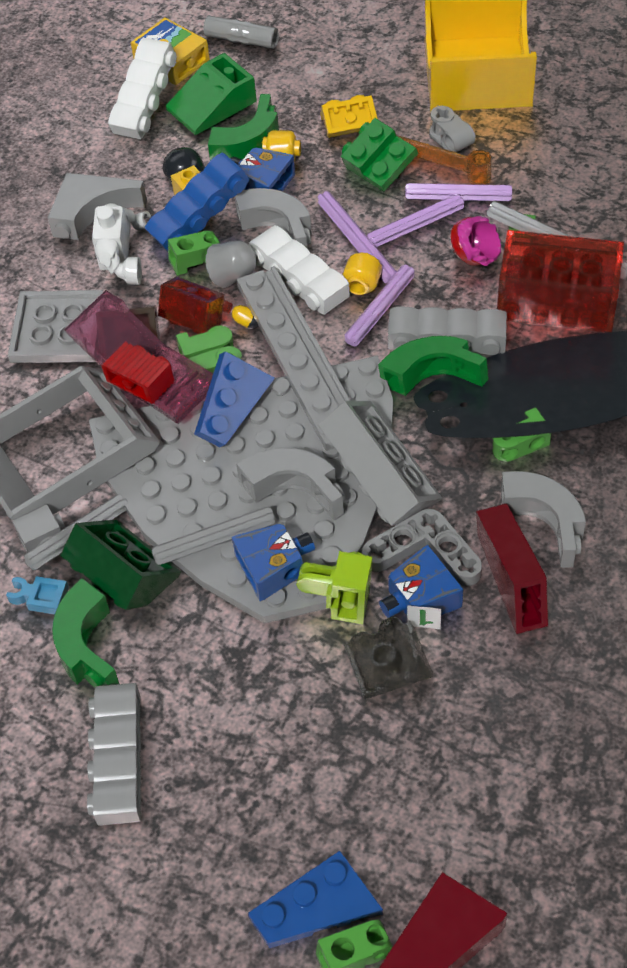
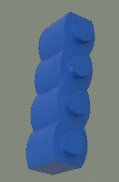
M222 152L207 164L204 171L195 175L188 182L184 190L174 195L164 209L153 215L145 225V229L168 252V239L198 233L203 230L210 217L221 212L230 198H233L245 189L249 178L242 168Z

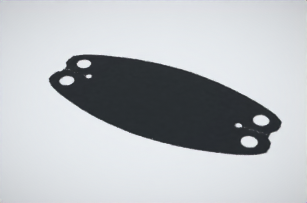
M627 331L570 336L505 351V353H498L487 357L488 381L482 387L457 376L446 374L425 385L413 396L418 408L426 410L428 417L424 422L428 432L453 438H500L539 435L588 427L627 416ZM433 391H443L448 396L445 401L438 403L432 402L428 398L429 394ZM463 402L468 404L466 407L460 406ZM535 407L545 419V421L519 423L528 419L525 412ZM446 416H454L459 419L460 423L455 428H444L441 426L440 421Z

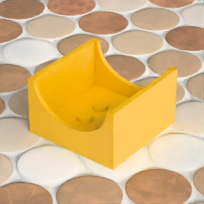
M425 0L424 47L430 112L437 106H447L453 111L533 107L537 54L536 52L529 54L527 0Z

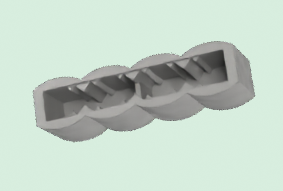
M394 307L390 309L388 349L395 350L407 342L424 337L451 336L468 340L469 351L486 355L505 353L507 312L498 309L475 311L468 308L446 310L428 307L418 310L413 307Z
M137 684L95 686L94 697L89 698L88 702L90 718H95L94 728L88 730L89 749L94 750L93 760L88 761L87 764L89 782H94L93 793L87 794L88 814L94 816L98 826L141 822V705Z

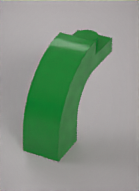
M260 94L256 115L248 123L238 127H212L208 141L210 161L222 152L229 158L235 156L244 159L251 149H262L263 137H267L268 133L272 130H279L276 106L271 104V94Z
M430 336L407 342L390 352L378 364L380 378L387 380L390 390L404 396L421 380L438 374L454 375L481 387L488 381L487 358L469 351L468 340L451 336Z
M82 578L66 593L55 612L52 632L56 650L66 673L77 685L84 678L94 688L95 686L120 684L115 669L87 647L88 638L92 630L110 613L105 595Z

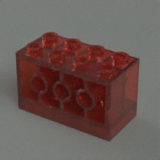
M507 230L499 276L497 309L507 312L506 321L596 332H612L619 294L624 242Z

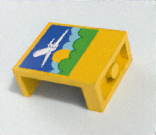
M165 17L130 42L133 59L135 58L137 46L143 37L171 43L177 58L175 66L171 67L168 72V80L174 85L179 84L210 60L206 39Z

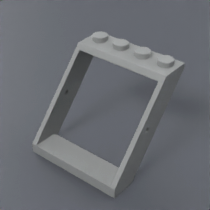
M80 366L0 414V444L88 391L125 440L35 496L0 445V504L11 520H15L44 505H48L54 515L155 452L160 441L120 389L106 381L103 369Z

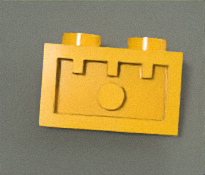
M356 95L350 98V100L345 101L330 100L321 105L320 116L321 120H324L328 138L359 132L364 123H371L374 118L378 119L372 95L365 97L364 95Z

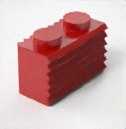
M126 341L101 365L107 382L151 404H155L159 396H162L163 392H166L167 388H170V385L174 384L175 381L171 369L172 366L163 356L155 357L149 352L147 353L140 345L132 346L131 343L128 344Z

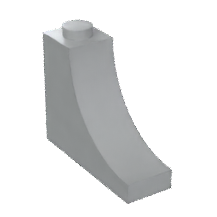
M66 173L48 215L52 236L79 240L83 231L94 221L95 208L98 206L113 203L125 208H144L147 202L144 182L141 180Z

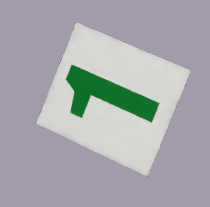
M407 606V626L441 629V609Z

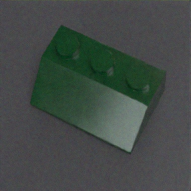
M117 520L75 523L60 555L70 563V567L73 570L85 575L92 581V585L96 589L104 591L114 599V603L118 607L125 610L146 607L173 583L182 572L170 562L157 565L152 554V548Z

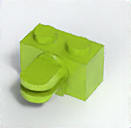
M339 551L337 564L333 567L305 562L300 567L296 583L297 588L304 593L326 596V608L331 609V619L363 625L370 594L372 557L365 556L359 552L348 553Z

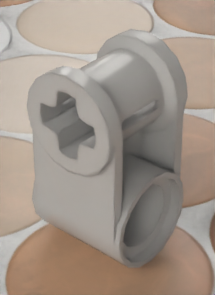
M437 106L432 109L431 119L433 122L429 129V136L441 145L448 154L453 155L475 143L476 139L473 128L454 113L451 108Z

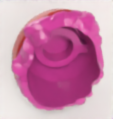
M475 216L463 218L453 225L450 236L453 252L459 259L472 266H488V264L497 260L501 254V240L497 233L496 224H490L489 219L486 217Z

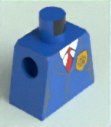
M253 148L244 159L235 156L230 158L243 169L249 178V182L244 190L266 188L283 192L295 176L294 155Z
M282 524L272 525L231 537L234 555L259 601L265 600L298 579L300 567L303 564L301 556L315 550L314 542L308 532L291 539L285 526Z
M426 545L390 573L388 583L391 595L379 601L380 608L387 618H391L401 611L407 616V606L441 609V615L462 607L463 588L429 545Z

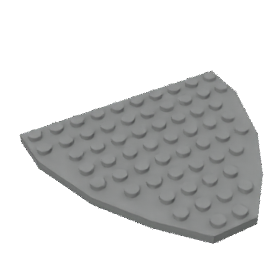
M378 356L332 365L331 367L350 400L371 401L392 429L393 397L387 380L380 378L378 367L380 360ZM286 376L275 378L227 444L222 447H218L194 435L207 393L135 409L160 443L155 452L111 478L106 483L115 495L121 494L123 496L122 499H127L128 502L125 505L126 512L145 540L152 546L166 543L268 506L272 509L275 516V523L273 525H284L291 539L306 532L310 534L315 550L301 556L303 563L309 562L333 567L337 564L339 551L362 553V548L367 542L378 513V507L371 498L361 491L359 487L360 482L356 476L341 463L342 457L335 448L328 451L324 449ZM106 416L89 419L96 458L125 441ZM274 448H296L314 453L325 459L335 468L336 483L345 495L343 500L344 514L333 520L312 495L299 489L279 490L256 503L240 484L236 463L255 453ZM232 539L172 560L176 566L200 586L263 623L328 609L326 608V596L301 592L296 585L297 579L265 600L259 601L234 555Z

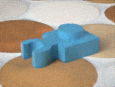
M36 576L34 583L29 584L24 578L14 577L12 578L14 588L21 590L17 593L7 592L6 596L8 601L14 605L26 602L29 611L55 615L58 605L69 590L67 581Z

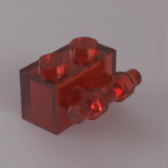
M176 276L160 286L158 316L167 319L171 324L182 325L192 329L197 334L208 332L212 327L220 326L222 311L230 313L233 304L225 300V294Z

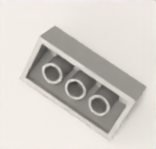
M344 401L318 424L324 432V440L337 450L342 457L341 463L356 476L360 482L359 487L361 491L374 501L378 507L377 512L385 522L390 523L391 526L401 523L424 509H428L443 499L371 401Z

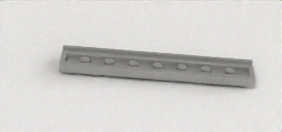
M271 267V270L267 272L261 270L238 278V289L326 451L334 449L324 440V432L318 424L344 401H351L276 267Z

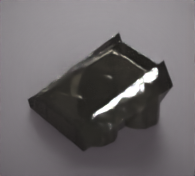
M389 617L381 622L377 632L369 634L361 631L353 635L350 641L343 643L365 700L433 677L434 673L428 663L418 638V633L410 620L402 622L397 617Z

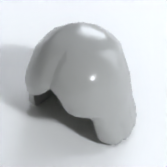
M241 240L213 244L207 249L205 259L207 273L211 281L218 287L228 288L236 283L238 278L249 275L254 271L256 267L254 250L249 244Z

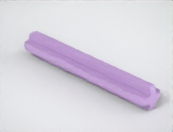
M407 183L405 196L406 199L444 200L459 194L464 201L509 202L512 199V186Z
M455 194L368 233L367 237L377 248L464 208V200L459 194Z
M405 264L399 268L345 333V342L353 347L359 345L414 278L415 270L413 267Z

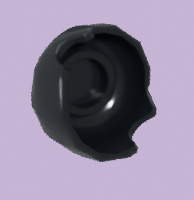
M178 147L166 155L162 170L171 181V175L193 165L199 172L204 171L205 166L200 155L195 150L188 147Z

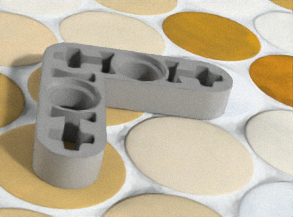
M424 509L369 540L362 548V554L365 556H371L373 552L377 555L382 554L380 559L377 556L372 557L373 572L386 570L426 545H429L459 584L464 586L474 585L480 580L482 574L480 558L444 516L434 509ZM424 522L430 525L435 523V531L429 525L424 527ZM399 535H407L412 539L407 545H399L394 540ZM443 542H452L457 548L452 552H444L440 549L439 545ZM462 564L467 569L473 567V572L470 573L468 570L461 571Z

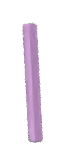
M325 191L323 194L320 193L318 195V204L359 253H369L379 260L382 265L380 278L387 284L397 271L329 191Z

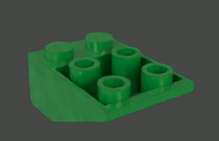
M222 53L205 62L168 102L166 110L194 135H197L257 102L255 79L226 53Z

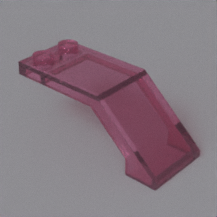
M107 290L64 329L100 366L125 341L128 344L131 343L132 346L140 345L147 353L149 352L155 357L163 356L172 366L174 384H171L170 388H167L166 392L159 396L155 404H151L139 397L137 398L177 424L207 395L213 373L163 344L128 309L122 299Z

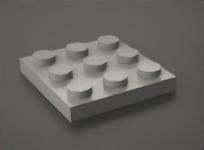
M20 291L8 351L10 363L96 362L99 343L96 312L103 311L104 291Z

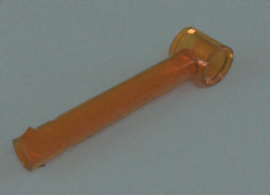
M398 136L416 147L418 151L417 158L466 172L467 180L470 184L487 185L491 181L492 157L488 151L474 150L466 156Z

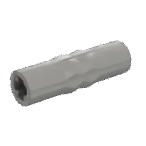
M210 15L207 16L204 22L203 31L207 37L274 49L278 43L279 33L276 27Z

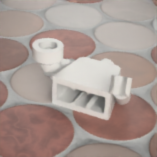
M113 203L95 208L92 240L99 269L108 270L111 275L115 273L117 277L123 279L128 285H140L142 278L140 258L128 257L130 223L135 230L144 229L147 224L144 219L151 217L148 211L134 214L132 210Z

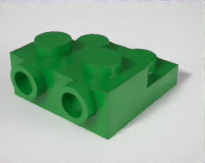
M374 118L371 123L366 122L361 126L359 136L354 142L349 141L344 145L341 158L348 170L385 192L418 155L416 147L398 137L394 129Z

